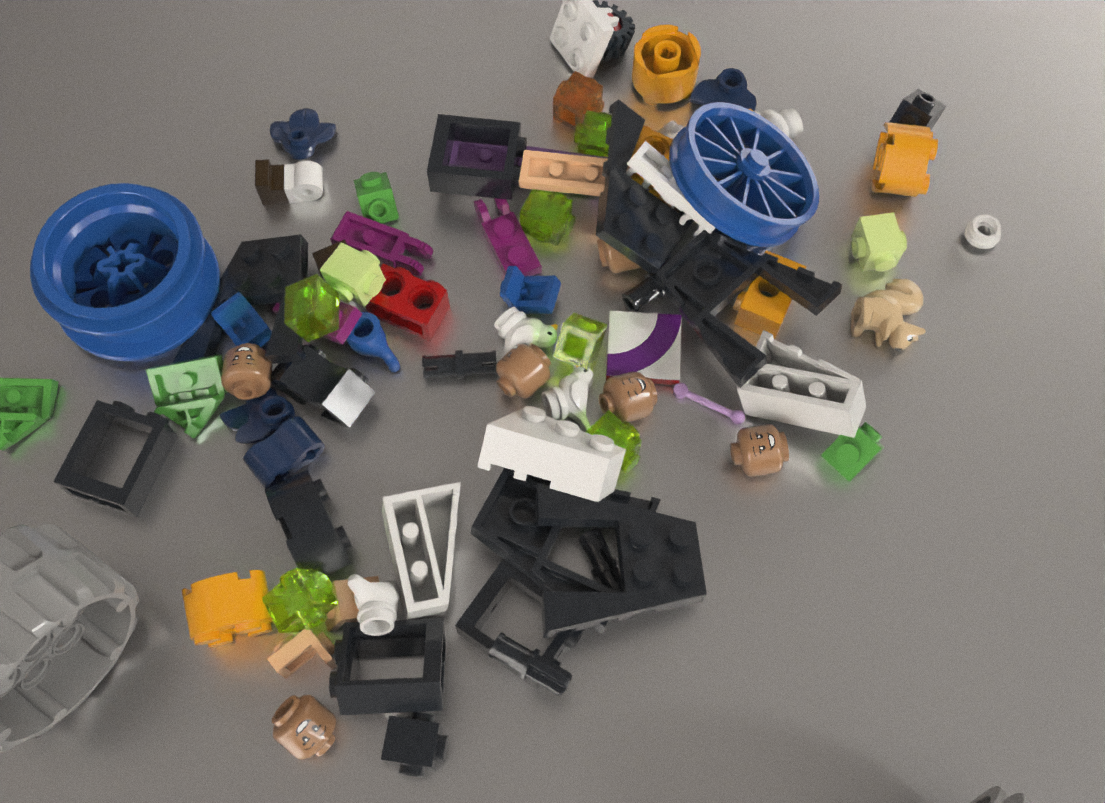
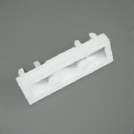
M645 141L627 163L630 167L625 174L631 177L634 173H638L644 178L641 186L647 189L652 185L666 203L675 206L681 212L683 211L684 214L679 221L681 225H684L689 219H693L698 223L699 227L693 234L695 237L703 230L711 233L715 227L707 222L684 197L672 174L670 161Z

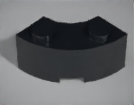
M312 344L302 345V350L306 353L305 361L278 363L272 371L271 384L303 407L309 402L324 410L321 414L322 418L340 426L350 428L376 393L367 385L368 378L355 368L351 367L349 369L330 362L326 359V355Z
M307 469L264 489L275 520H279L287 539L285 541L306 585L351 564L346 549L353 546L343 525L335 528L324 503L330 500V497L321 478L313 481Z

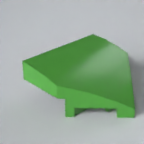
M222 355L164 364L146 369L154 402L157 406L154 413L165 415L185 429L184 433L192 438H196L228 393L221 384Z
M0 378V450H6L53 417L58 381L53 379Z

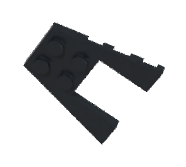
M618 99L609 107V113L612 114V122L606 134L605 144L609 145L608 160L603 163L602 176L605 177V188L600 193L596 236L652 274L662 267L694 220L689 219L684 225H681L679 221L684 214L683 211L681 212L675 206L672 209L625 174L628 167L627 163L632 157L645 119Z
M703 230L656 272V280L737 386L741 388L766 364L767 355L715 316L758 276L768 281L815 316L841 293L842 284L837 281H833L830 284L815 278V273L799 266L797 270L778 263V258L767 253L761 256L747 250V245L713 231L708 233L706 230Z
M299 234L241 242L220 278L219 293L211 310L212 312L238 292L251 305L280 303L265 353V357L273 364L302 362L306 359V353L302 350V338L306 337L307 325L303 320V306L307 305V293L303 290L304 278H308V242ZM211 312L200 328L182 344L173 363L216 355L224 329L212 317Z
M504 468L476 517L470 534L544 591L620 593L547 560L562 527L537 526L535 489L537 483L550 486L551 481L527 474L526 481L513 478L515 470ZM617 489L603 498L656 512L661 500L655 497H651L650 501L630 497L631 492ZM608 621L595 623L593 628L603 634Z
M537 483L535 489L537 526L615 528L622 593L543 591L541 597L543 638L553 637L556 632L573 628L575 631L592 628L595 623L616 618L617 621L633 618L634 614L654 610V613L703 602L707 592L696 522L605 499L596 502L551 489L549 485Z

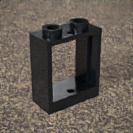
M438 114L427 167L430 192L512 200L514 187H520L521 166H518L519 158H523L524 150L527 148V137H521V122ZM454 141L508 146L504 171L449 166Z
M97 400L53 482L69 495L138 517L178 436L168 425L169 420L157 413L147 412L145 416L136 413L135 409L125 403L113 401L111 405ZM113 421L150 433L122 488L85 476Z
M505 560L501 561L455 625L460 636L487 655H489L495 641L480 630L511 586L514 584L540 603L544 591ZM573 628L558 632L542 657L561 667L562 663L557 659L565 647L572 650L576 646L585 629L575 631ZM497 661L498 663H500L501 665H503L505 668H507L508 670H510L511 672H513L515 675H517L518 677H520V673L514 671L513 669L509 668L508 666H506V665L502 664L501 662ZM528 678L524 680L535 689L540 686Z
M443 618L396 620L394 622V629L380 636L363 633L359 622L344 623L342 640H336L334 648L335 664L338 665L337 671H331L329 677L330 697L337 698L340 715L443 711L446 666V637ZM424 655L423 677L356 680L359 658Z

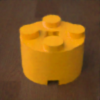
M674 25L654 26L642 34V38L638 43L636 42L634 47L632 82L637 92L643 96L644 102L650 105L668 104L687 99L691 96L696 85L701 57V47L696 37L690 32L686 35L678 31V27Z
M885 122L883 126L887 132L880 133L873 163V170L879 171V180H872V191L916 197L918 194L925 195L930 182V174L926 173L928 161L934 160L936 157L938 139L933 138V132L930 130V127Z
M249 570L251 578L241 579L238 577L237 572L222 574L190 584L191 590L182 589L190 640L194 641L195 646L208 644L209 648L232 643L233 634L247 633L248 637L272 631L271 623L275 619L265 571Z

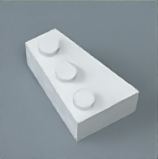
M763 330L756 348L767 355L766 364L741 388L737 387L745 415L854 438L866 409L862 380L822 359L816 361L802 354V350L792 344L788 347L775 340L773 334Z
M526 406L487 424L477 467L489 471L491 465L494 464L515 470L513 478L526 481L527 474L551 481V489L599 502L614 492L626 449L615 445L614 441L607 436L588 434L579 430L580 427L573 422L555 420L546 416V412L540 408Z
M461 482L384 496L382 498V518L395 578L400 590V601L405 620L436 619L446 615L450 597Z

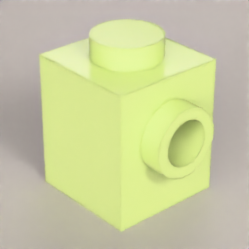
M894 212L860 217L851 235L852 254L855 259L859 260L862 271L875 269L881 272L895 267L907 248L906 235L903 231H900Z
M342 242L320 268V272L328 286L340 300L346 303L353 301L363 307L368 304L372 297L380 292L383 283L386 281L379 266L380 261L375 255L367 250L360 252Z

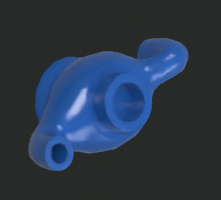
M361 312L363 313L346 341L358 354L379 357L385 362L390 372L399 371L400 363L388 346L386 334L380 325V320L370 312Z

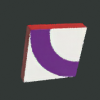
M610 311L606 381L610 377L635 371L640 372L645 377H649L654 384L676 385L679 383L682 315Z

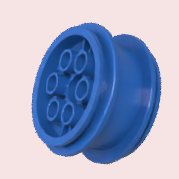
M118 183L99 186L82 192L61 205L48 218L39 232L30 261V280L33 292L42 308L60 324L66 335L76 345L88 353L101 358L117 361H134L167 353L182 345L200 328L216 302L220 288V269L216 255L208 241L203 237L198 221L184 203L169 193L156 188ZM155 241H159L158 245L152 251ZM96 288L82 293L83 289ZM128 291H139L136 294H127Z

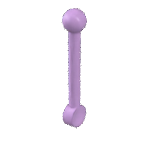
M677 383L673 388V395L676 398H689L730 417L734 424H741L745 420L743 411L730 410L689 391L684 383Z

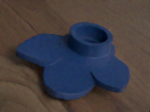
M735 68L723 70L716 79L701 81L692 91L690 101L696 104L705 105L714 102H725L752 109L753 111L756 110L757 105L756 97L747 89L745 75Z
M310 108L296 110L291 114L289 121H274L270 125L272 140L283 144V148L289 156L297 160L311 157L315 153L316 145L329 141L336 132V124L320 123L318 113Z
M270 387L264 395L245 400L246 404L220 414V419L224 425L233 431H237L235 436L237 443L251 444L265 439L285 421L295 417V410L289 401L282 396H278L276 390Z

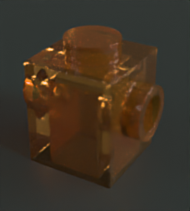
M575 71L567 81H562L553 97V119L581 133L592 119L596 120L603 111V85L599 84L595 79Z

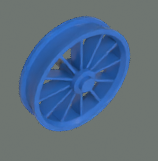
M725 102L705 104L692 114L687 126L678 132L671 143L669 151L670 167L682 194L707 222L735 240L758 247L779 246L791 239L799 226L805 224L816 213L819 205V187L809 162L783 131L766 118L747 108Z

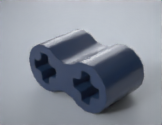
M295 416L285 421L270 437L253 445L245 453L243 462L263 487L267 489L290 478L296 471L315 461L324 451L325 444L302 417Z

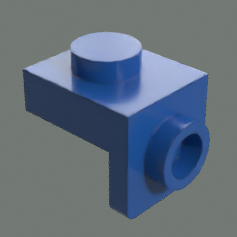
M508 266L505 278L501 283L500 297L510 308L516 307L519 312L523 311L525 314H553L561 282L555 275L524 276L517 266Z
M240 292L233 295L211 312L212 317L224 329L236 346L251 343L262 347L270 340L272 330Z

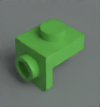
M368 172L359 179L353 180L363 217L381 224L399 218L387 172Z
M865 422L862 426L859 425L854 438L840 435L821 456L850 482L885 448L879 443L883 436Z

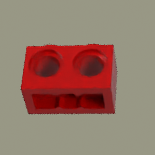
M383 263L380 268L386 281L383 283L380 292L372 297L365 306L366 312L376 315L383 322L431 342L450 308L447 290L434 280L425 281L413 276L405 268H393ZM390 291H399L395 295H386ZM422 304H431V306L426 309L418 308Z

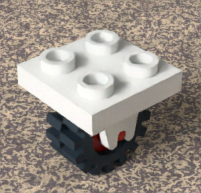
M563 0L549 38L582 83L593 80L603 56L606 61H610L611 57L614 60L619 59L620 56L623 57L635 33V24H632L633 19L631 16L626 17L627 12L625 10L618 11V6L615 4L612 7L608 6L607 1H602L600 5L598 0Z

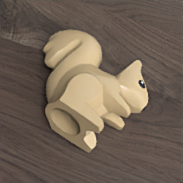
M893 279L891 283L885 285V290H875L864 297H859L851 312V337L857 338L864 330H873L875 332L876 346H881L883 341L888 338L891 347L895 351L905 350L912 342L918 340V336L926 332L923 328L903 321V316L912 315L923 306V293L920 287L909 279Z

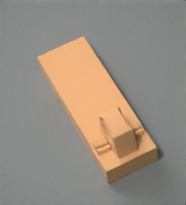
M524 150L519 186L526 189L600 197V193L605 188V177L602 176L603 163L608 159Z

